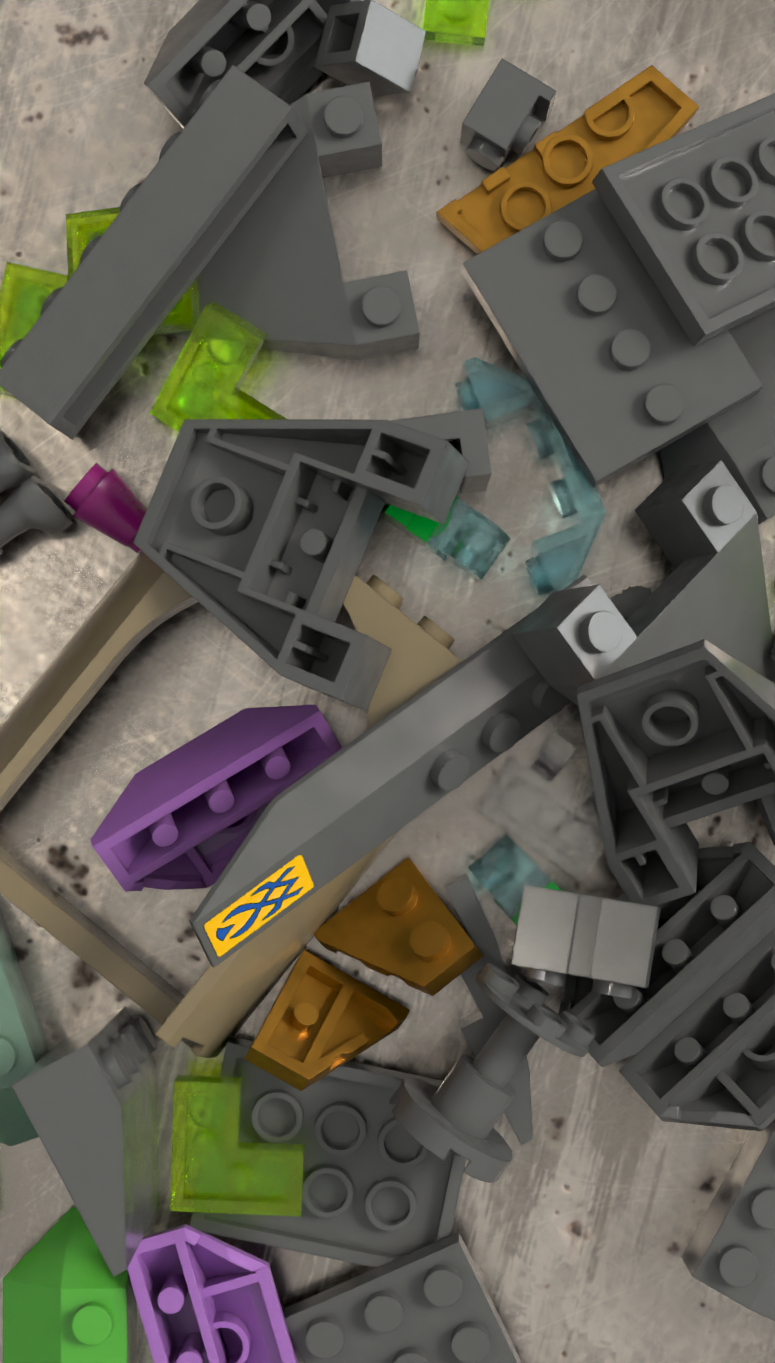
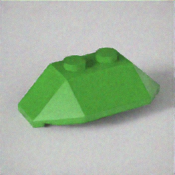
M72 1205L3 1278V1363H137V1302L128 1270L115 1277L113 1276L76 1205Z

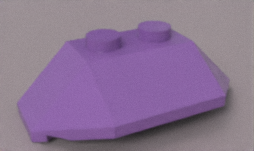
M317 705L244 708L136 773L90 839L92 847L125 892L142 891L143 887L164 890L208 888L215 884L271 800L343 747Z
M186 1224L143 1237L127 1270L154 1363H298L269 1262Z

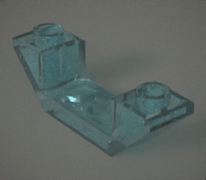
M473 357L463 361L461 370L463 381L455 383L456 392L463 410L483 408L486 430L531 413L533 421L525 424L529 441L539 460L548 456L557 479L549 483V489L559 515L562 519L571 516L575 524L534 541L530 546L533 558L525 560L528 575L537 595L541 596L548 593L550 596L553 592L563 590L578 579L606 515V511L597 488H593L527 379L477 357Z

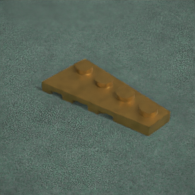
M651 65L586 109L581 117L559 132L555 130L536 143L534 149L506 168L501 167L489 175L474 190L457 201L454 199L436 212V219L478 255L596 189L592 181L602 168L677 136L695 116L699 105Z

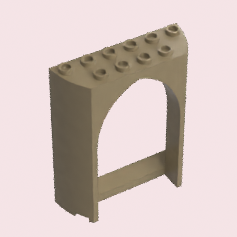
M143 551L138 553L0 723V812L137 644L160 624L178 612L198 603L193 596ZM374 574L366 583L355 575L343 602V607L351 618L356 631L366 634L392 649L369 705L366 731L463 662L448 650L455 641L453 637L425 615L418 624L413 622L399 610L403 605V598ZM400 830L215 968L210 965L186 996L1 846L0 893L162 1025L155 1035L162 1041L175 1048L181 1040L191 1048V1051L196 1056L215 1058L226 1047L228 1038L235 1036L313 939L314 933L320 926L326 923Z

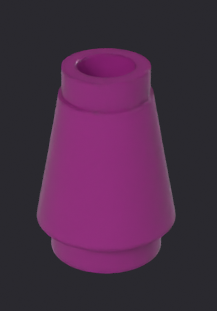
M95 463L66 497L64 502L76 511L72 517L138 553L140 549L133 542L147 508L113 468L107 472L98 463Z

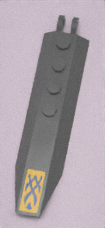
M583 574L563 590L590 586L593 583ZM629 586L628 589L622 590L623 593L613 596L611 601L623 618L627 620L652 592L650 587ZM534 611L271 800L189 920L213 968L572 702L547 683L512 635Z

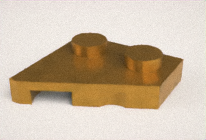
M409 857L320 926L314 933L315 938L327 950L334 953L339 951L361 961L366 967L383 975L396 976L402 979L408 986L431 996L438 993L484 956Z
M303 950L244 1059L294 1088L303 1091L399 1029L407 1018L410 1009Z

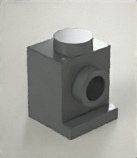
M501 58L462 122L460 143L467 146L465 149L466 154L479 165L492 171H497L499 167H503L512 151L523 155L541 124V121L536 119L534 115L544 121L547 120L552 111L557 91Z

